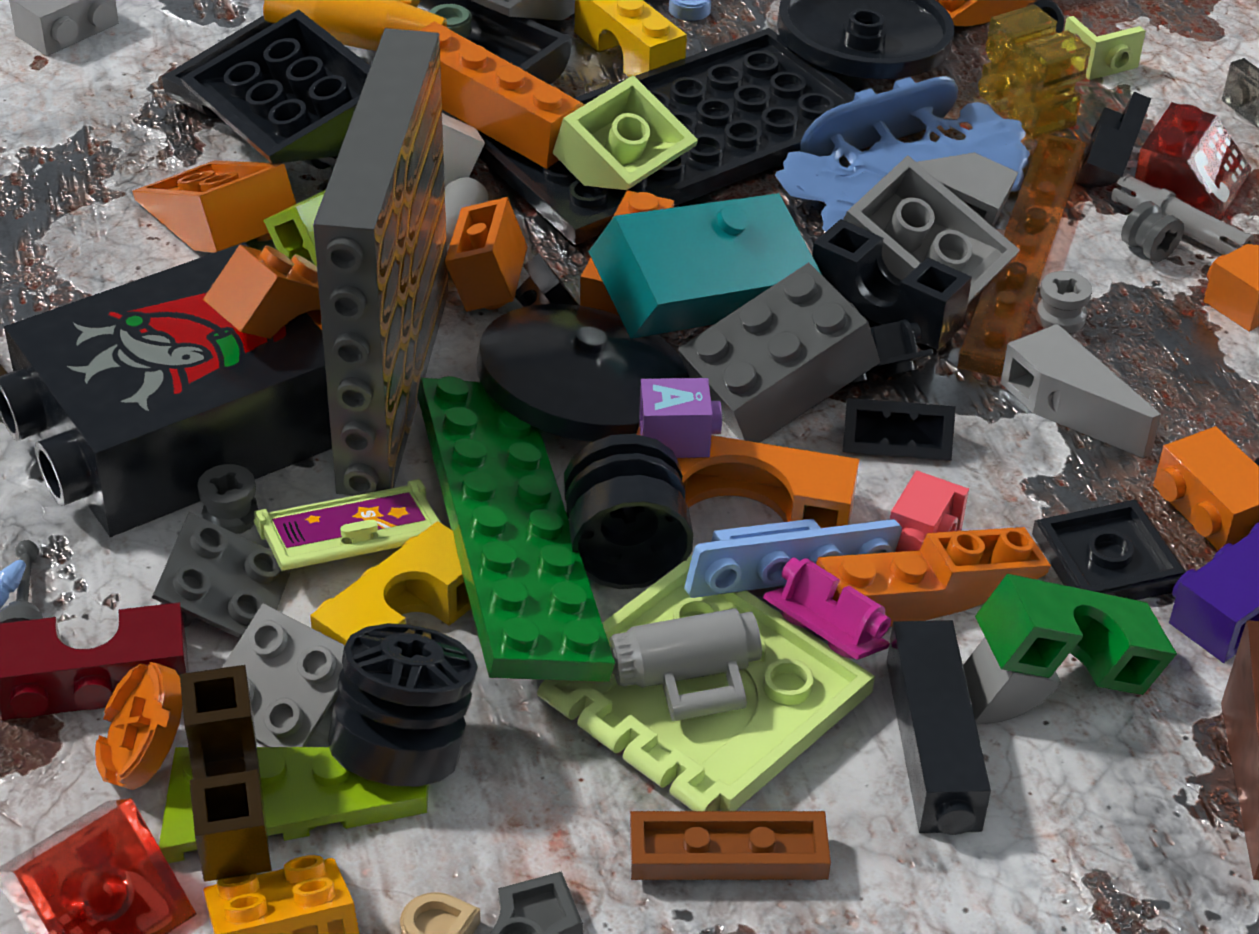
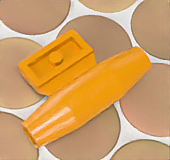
M264 0L263 16L267 22L274 24L299 9L343 45L377 51L385 28L419 31L434 21L447 27L446 18L417 8L421 0Z

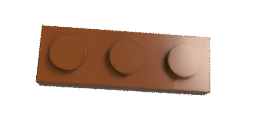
M630 811L631 880H829L831 860L825 811Z

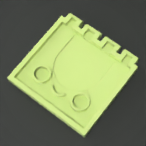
M691 555L687 561H683L602 623L608 642L612 635L627 632L632 626L736 608L739 614L753 612L760 632L762 656L760 660L748 662L747 669L739 670L746 695V708L673 722L663 684L643 688L636 684L619 686L614 674H612L610 682L544 680L538 688L537 695L568 719L574 720L579 716L577 725L614 753H619L625 749L623 760L661 788L666 787L673 781L669 790L670 794L692 811H736L873 692L875 676L849 658L834 652L828 644L804 628L787 621L780 612L747 590L691 598L684 589L692 559ZM725 673L676 681L679 695L729 686Z

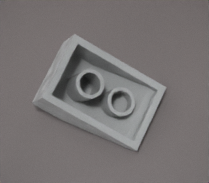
M908 155L856 202L843 218L844 221L884 238L882 247L883 261L888 270L901 280L906 278L927 257L972 276L968 304L1020 252V249Z

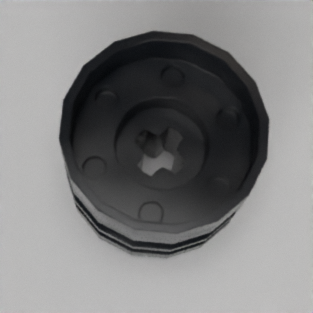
M638 434L610 435L586 445L572 457L564 471V497L566 513L569 519L572 552L578 553L579 550L587 577L599 585L617 589L650 586L683 561H687L693 551V529L689 507L685 502V486L682 482L681 466L674 452L657 439Z
M387 623L369 626L350 635L343 650V669L338 678L340 694L333 707L328 735L331 755L350 772L366 780L390 786L418 787L440 782L452 774L460 758L466 728L464 716L471 703V690L478 669L473 653L461 642L446 634L411 624Z

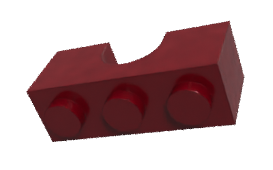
M180 602L119 609V626L116 634L103 645L90 649H76L63 644L56 617L0 623V713L2 720L106 708L118 683L129 670L139 664L148 666V664L151 665L149 662L157 663L176 670L179 677L180 674L189 673L187 642Z

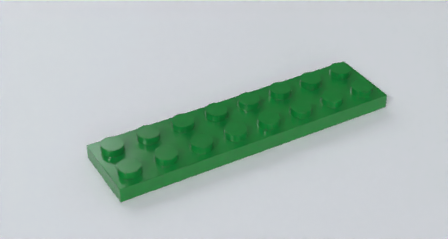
M445 376L440 379L421 377L417 397L450 527L454 534L457 554L489 678L610 682L615 661L579 550L578 553L572 552L569 519L540 430L518 419L499 406L489 396L481 382L464 381L453 376Z

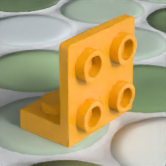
M317 855L301 856L285 863L284 869L258 875L251 874L217 880V884L203 889L214 934H359L354 901L334 858L323 859Z

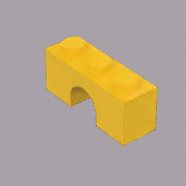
M575 0L574 33L597 52L620 45L623 53V73L626 76H636L686 58L687 34L644 0Z
M437 521L418 536L409 538L399 550L377 566L367 569L357 581L334 598L324 601L310 615L311 628L345 645L350 635L365 627L387 623L406 624V618L402 615L411 612L431 614L450 626L471 609L453 531Z

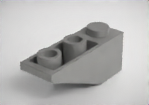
M1055 324L1008 343L1001 384L1033 414L1141 458L1151 455L1161 414L1061 326Z

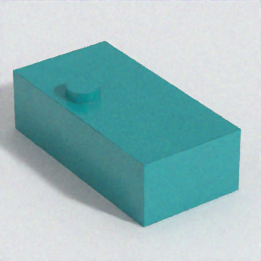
M779 193L616 215L588 251L630 339L716 324L808 262L821 274Z

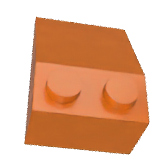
M214 160L132 191L135 201L194 251L215 253L255 238L257 241L272 240L263 220L296 204L286 167L283 163L271 164Z

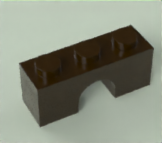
M246 665L180 674L184 726L193 778L190 780L194 833L204 882L272 871Z

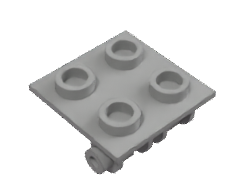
M264 603L257 611L222 668L246 665L257 741L268 747H305L332 702L336 701L340 694L338 678L343 669L342 655L345 645Z

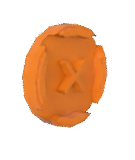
M149 662L151 665L148 664V666L139 664L132 668L118 683L104 710L103 720L111 722L108 736L106 738L99 735L98 740H96V767L102 780L131 790L145 785L160 769L172 747L181 719L183 705L180 677L176 670L153 662Z

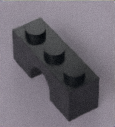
M842 219L813 243L812 257L822 276L849 303H852L862 316L880 325L904 319L908 320L909 323L916 322L922 334L920 343L939 350L964 326L972 276L927 257L906 278L901 280L888 270L883 261L882 247L884 238Z

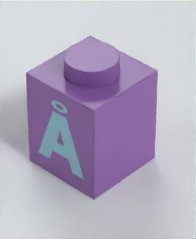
M708 378L641 379L640 435L657 439L670 448L676 458L710 457L711 434H721L722 409L720 401H711Z

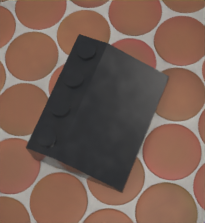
M298 9L181 77V80L189 91L271 164L336 157L339 155L371 66Z

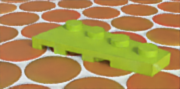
M175 747L158 848L161 865L185 861L184 852L198 850L194 833L190 780L193 778L188 747ZM257 747L268 836L282 833L284 841L310 836L309 831L321 825L340 822L345 829L427 813L429 784L418 787L390 786L366 780L345 769L331 755L329 747Z

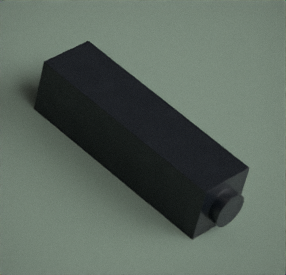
M953 620L893 621L886 663L919 833H945L949 835H958L965 832H982L991 789Z

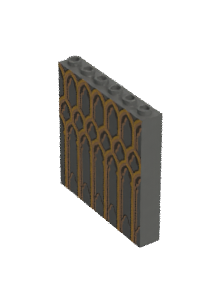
M385 28L313 223L336 494L360 495L394 488L418 404L417 393L421 377L425 378L448 297V270L445 264L447 241L439 33Z

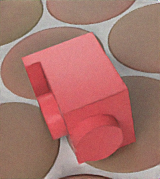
M916 470L891 510L890 520L895 519L902 527L895 552L920 550L927 533L961 531L969 488Z

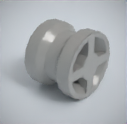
M1071 271L1049 273L1041 282L1040 295L1043 299L1037 304L1036 320L1044 328L1058 324L1067 333L1079 331L1086 323L1087 309L1085 306L1091 299L1092 285L1086 278Z

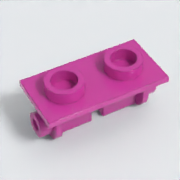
M795 557L791 558L782 571V578L787 580L785 587L764 594L763 599L780 609L782 616L787 621L800 627L809 628L828 641V646L841 656L859 660L889 648L890 643L882 638L891 624V618L885 615V608L851 586L842 589L838 602H836L832 598L840 579L808 558H804L801 561Z

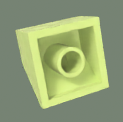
M633 75L564 117L553 154L584 186L628 190L695 147L698 139Z

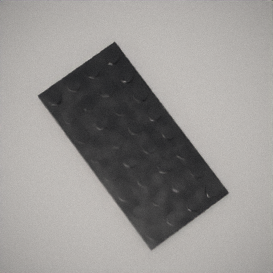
M767 28L635 76L698 139L695 147L628 190L584 186L560 160L546 169L481 131L478 133L485 144L479 158L574 245H577L602 234L627 191L651 193L656 197L674 200V206H677L740 180H745L768 169L783 165L789 152L801 151V140L805 131L815 119L832 108L852 102L856 92L824 68L798 56L783 42L780 35ZM624 80L574 98L583 104H587Z

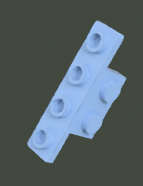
M814 519L715 530L711 542L699 543L695 546L684 589L691 598L784 586L787 580L782 578V571L791 558L795 557L800 561L808 558L816 564L818 557L895 552L902 527L895 519L820 528Z

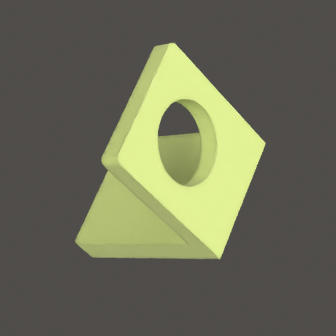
M1070 16L1066 18L1060 54L1088 80L1135 69L1139 66L1146 31L1141 26L1097 37L1078 19ZM1075 34L1081 38L1083 44V54L1081 57L1077 55L1074 49L1073 39Z

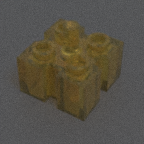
M1035 4L991 17L988 39L986 41V52L992 62L983 64L982 77L978 82L979 95L999 112L1007 110L1010 119L1020 120L1022 128L1031 139L1076 126L1082 94L1075 90L1076 82L1084 80L1086 77L1091 51L1090 46L1069 30L1060 33L1055 32L1057 21Z

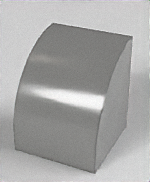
M985 637L963 664L975 722L978 724L998 723L1021 716L1045 701L1061 683L1056 671L1050 678L1001 670Z

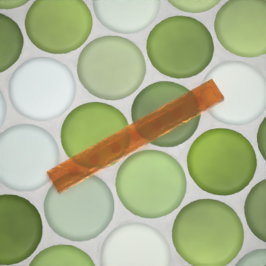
M1044 133L1041 134L1003 235L1020 249V252L983 289L959 354L958 368L1002 378L1007 345L1009 342L1023 337L1084 158L1087 143Z

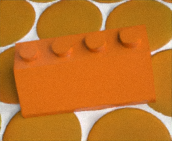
M435 21L419 30L439 33L442 110L546 169L559 160L553 154V150L563 118L585 104Z

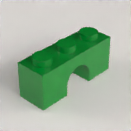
M1006 574L975 615L1001 670L1050 678L1066 657L1072 654L1087 668L1097 687L1144 695L1177 655L1147 602L1012 574Z

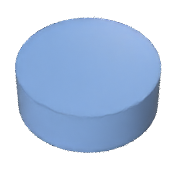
M669 0V13L680 20H701L711 13V0Z

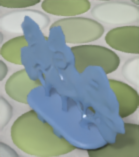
M941 76L915 83L911 77L895 81L893 89L890 91L876 94L870 88L856 92L852 102L832 108L815 119L805 131L801 140V151L789 152L786 160L783 162L784 169L777 171L775 176L791 197L822 201L826 204L821 213L823 220L822 229L826 232L840 219L843 220L847 211L907 155L918 162L975 152L1019 172L1011 191L1015 192L1020 190L1023 183L1024 173L1022 169L1028 165L1030 153L1021 142L1026 135L1021 121L1003 119L995 113L990 105L980 102L969 103L960 110V117L957 120L943 119L952 109L958 96V86L953 78ZM967 122L971 124L973 129H965L959 123ZM942 126L944 130L952 127L965 134L966 138L964 140L949 138L937 127ZM926 129L924 136L920 140L905 143L897 140L898 138ZM931 132L936 133L940 137L936 142L930 140ZM871 147L868 151H860L861 149ZM844 155L850 163V166L847 168L843 167L839 162V158Z

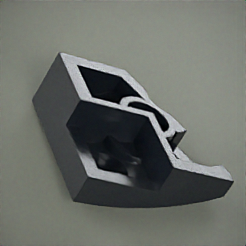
M1133 92L1122 113L1104 107L1091 133L1092 139L1085 152L1075 184L1086 188L1104 187L1114 184L1123 176L1152 98Z

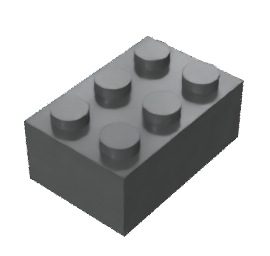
M809 262L678 348L689 378H708L711 401L721 402L722 421L739 440L757 443L762 442L880 363L868 321Z

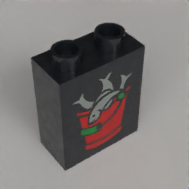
M245 242L241 243V245L249 247ZM240 244L4 326L13 371L0 376V416L14 440L19 441L35 434L40 436L42 440L35 443L36 457L45 483L55 501L60 506H65L83 498L109 537L200 502L197 486L199 478L205 471L215 466L224 464L239 465L247 468L253 474L254 479H258L332 449L323 334L319 326L305 312L289 321L271 339L240 332L203 300Z

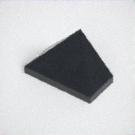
M847 398L842 452L951 461L956 406Z

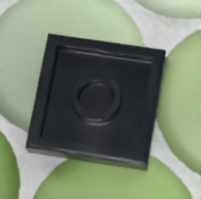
M1136 499L1034 521L1032 535L1065 586L1140 600L1172 593L1175 584L1186 572Z

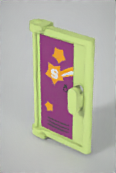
M420 479L408 481L406 486L268 512L267 509L254 511V524L261 540H267L281 571L402 547L409 538L418 536L435 522H440L426 499V488Z

